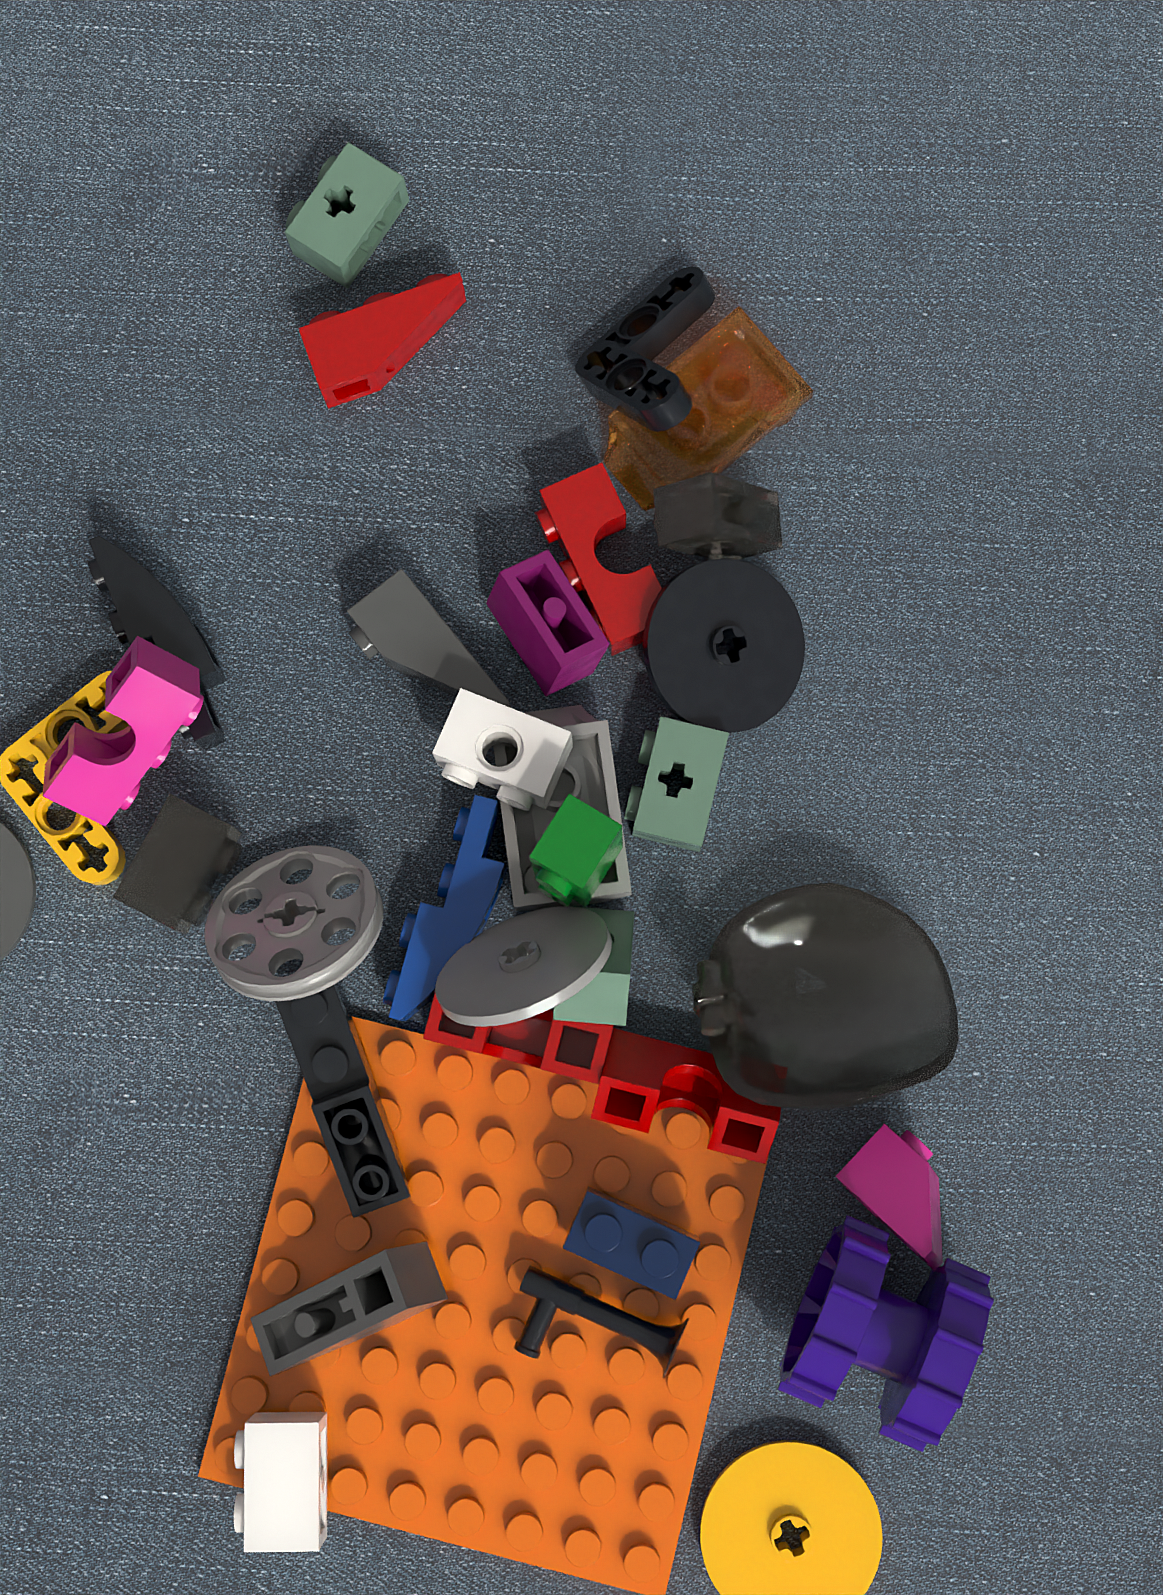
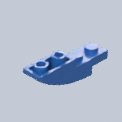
M474 795L471 809L461 807L453 833V840L461 842L456 864L446 862L438 886L437 896L446 898L444 907L441 908L420 902L417 915L408 913L405 918L399 940V947L407 949L401 971L392 969L383 997V1003L391 1005L389 1018L407 1021L429 1003L434 997L436 981L444 965L462 946L470 943L474 937L482 933L507 872L505 863L487 859L500 811V805L497 800Z

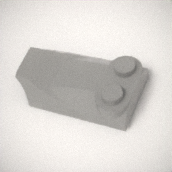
M582 705L524 712L570 731L573 747L546 809L531 804L529 811H526L500 800L515 911H535L551 907H564L538 889L540 883L535 880L529 856L568 794L573 795L622 825L608 720L600 721L594 718ZM502 742L493 745L496 766L502 767L510 764L515 759L518 750L509 743ZM623 826V848L587 905L603 903L632 895ZM572 900L569 906H581V904Z

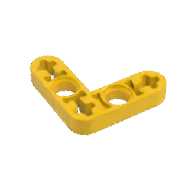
M106 671L95 677L10 745L0 756V782L72 874L78 879L94 885L108 884L116 880L123 872L126 858L121 843L107 826L105 827L76 813L74 822L68 828L54 830L47 821V811L53 801L43 797V792L40 794L30 782L23 779L15 780V777L21 772L17 765L20 759L24 758L30 762L38 760L39 763L34 766L33 772L40 782L44 784L45 764L59 745L57 740L59 727L69 719H79L83 721L86 728L103 734L116 733L129 726L123 719L104 710L97 715L106 721V725L100 729L96 720L82 710L88 703L97 712L105 706L106 679L112 671ZM34 797H37V799L32 804L30 800ZM89 824H91L93 830L84 833ZM83 834L92 846L101 850L108 847L109 852L103 857L107 867L103 871L93 867L86 869L84 865L88 863L90 857L82 845L72 842L69 848H67L65 843Z

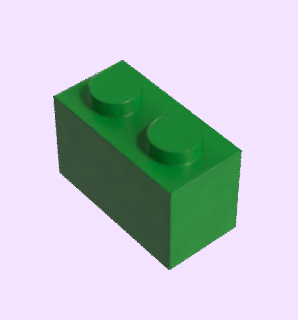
M568 794L529 856L535 880L540 883L538 889L565 907H569L572 900L586 907L623 848L622 825L573 795Z

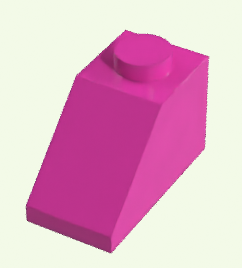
M883 1124L835 1177L850 1194L935 1272L943 1263L939 1177L927 1162L933 1156V1153L910 1131L906 1130L899 1137L886 1124Z

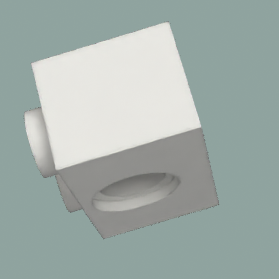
M460 688L432 754L437 765L444 768L441 775L446 779L474 789L476 783L480 782L497 789L496 797L504 803L529 811L531 804L544 809L547 808L573 747L572 734L568 730ZM497 743H509L518 750L515 759L506 766H493L485 760L487 751Z

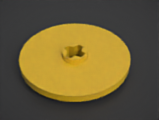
M780 1440L764 1443L747 1450L722 1470L711 1486L704 1502L700 1521V1544L708 1575L720 1595H864L874 1579L880 1562L882 1525L878 1507L872 1493L860 1474L847 1461L820 1445L799 1440ZM786 1520H791L795 1528L807 1527V1530L799 1535L802 1545L796 1549L791 1550L787 1542L776 1544L774 1541L782 1535L780 1524Z

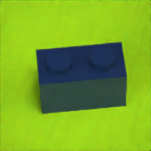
M588 1186L565 1238L563 1249L676 1300L700 1245V1240L695 1234Z

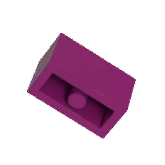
M545 550L499 572L486 605L544 695L548 696L593 674L610 643L550 551Z

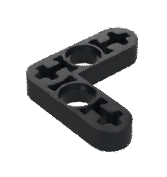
M692 266L674 272L579 357L575 365L576 373L593 397L655 432L665 431L676 426L685 419L692 408V398L679 377L652 360L712 306L715 300V292L703 271L699 267Z

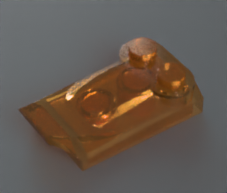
M738 306L665 367L679 377L692 398V408L685 419L668 430L655 432L614 410L607 416L609 438L603 463L644 511L666 505H682L772 430L790 422L797 413V410L813 397V390Z

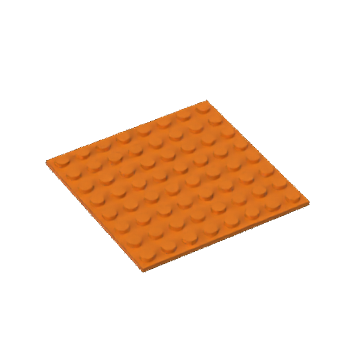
M351 1016L376 1083L411 1196L353 1218L311 1108L313 1100L303 1078L198 1477L244 1489V1469H236L235 1438L237 1431L245 1429V1422L254 1413L327 1412V1511L644 1595H665L767 1161L766 1164L707 1149L709 1128L699 1115L688 1109L669 1107L658 1111L653 1116L649 1134L591 1119L599 1084L423 1039L424 1034ZM588 1186L698 1236L700 1245L676 1300L563 1249L565 1238ZM427 1241L446 1291L447 1300L400 1323L273 1376L269 1375L250 1318L385 1249ZM531 1265L585 1290V1293L657 1325H679L689 1318L665 1378H663V1368L658 1359L646 1348L576 1314L573 1316L558 1308L540 1348L541 1353L538 1359L528 1357L515 1350L514 1345L516 1341H519L537 1299L519 1290L529 1266Z

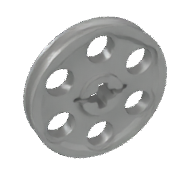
M320 845L285 849L254 862L237 874L223 888L207 916L204 934L206 949L220 976L238 993L264 1001H287L303 998L336 984L350 974L366 958L376 943L382 927V898L367 867L352 854L338 848ZM302 869L312 870L311 875L303 882L297 884L286 883L287 879L296 871ZM351 883L359 884L358 889L351 896L344 899L332 898V895L339 887ZM254 898L262 899L259 906L253 911L242 915L235 914L237 908L243 902ZM347 928L356 930L354 935L343 944L335 946L327 944L329 938L339 930ZM244 944H255L254 950L246 958L236 961L228 960L230 954L237 947ZM293 959L303 961L301 967L293 974L285 977L275 976L276 970L283 963Z

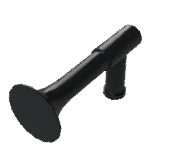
M530 1265L519 1290L537 1299L520 1339L514 1345V1349L528 1357L538 1359L541 1353L540 1348L558 1308L573 1316L576 1314L646 1348L658 1359L663 1368V1378H665L689 1318L679 1325H657L585 1293V1290Z

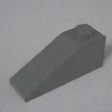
M402 568L347 610V613L356 625L348 634L369 660L376 654H379L388 667L451 696L457 697L460 688L511 708L507 698Z
M426 1241L385 1249L250 1318L269 1375L273 1376L400 1323L447 1300L448 1297Z

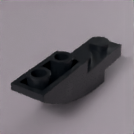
M101 536L89 539L95 559L88 561V566L101 593L109 591L116 610L109 612L108 615L113 630L121 644L129 642L131 645L135 638L139 636L199 668L200 694L203 695L204 700L196 719L187 727L184 725L179 727L182 737L185 740L193 737L194 742L205 750L227 742L206 691L227 680L214 652L198 626L168 590L145 567L124 550Z
M334 984L325 990L303 998L275 1001L313 1100L311 1108L353 1218L409 1198L411 1196L376 1083L351 1015L348 1016L337 985Z

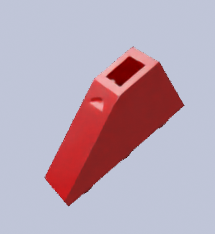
M460 272L450 276L442 273L427 276L420 280L415 288L395 295L392 292L373 295L366 299L361 307L343 313L327 311L312 318L309 325L298 328L328 409L383 389L466 302Z

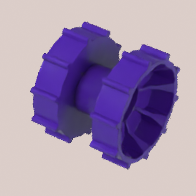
M846 1215L842 1224L838 1227L834 1226L831 1237L824 1247L818 1262L813 1267L812 1275L798 1310L794 1315L784 1355L779 1365L781 1366L777 1390L822 1408L825 1400L834 1401L837 1390L851 1365H857L886 1378L883 1395L878 1405L881 1418V1426L878 1433L923 1452L926 1444L938 1446L942 1433L949 1425L957 1408L960 1409L962 1406L964 1393L972 1377L978 1357L984 1348L982 1344L990 1308L994 1302V1298L990 1297V1289L988 1287L991 1276L946 1258L944 1265L938 1267L935 1272L931 1269L928 1280L914 1302L881 1287L886 1265L891 1256L888 1253L887 1245L890 1233Z

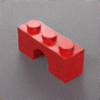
M601 462L539 490L542 509L534 513L547 543L558 541L566 560L559 562L558 565L576 593L582 592L589 607V612L609 641L608 650L611 656H614L643 642L648 613L662 587L651 564L629 574H616L605 569L595 556L596 549L601 541L626 528V511Z
M435 993L423 1039L599 1084L614 1025L553 1020V1010L549 1009L533 1017L509 1024L487 1027L468 1026L457 1023L447 1017L442 1011Z
M613 1028L591 1119L649 1134L653 1116L658 1111L669 1107L688 1109L699 1115L709 1128L707 1149L766 1164L780 1121L786 1073Z

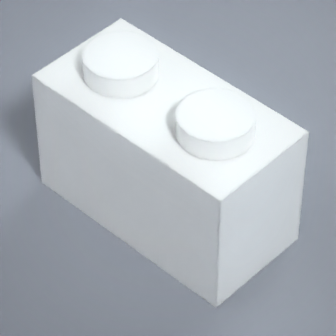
M327 1412L254 1413L245 1422V1429L237 1431L234 1446L236 1469H244V1494H237L234 1505V1529L236 1533H244V1552L319 1551L327 1538Z

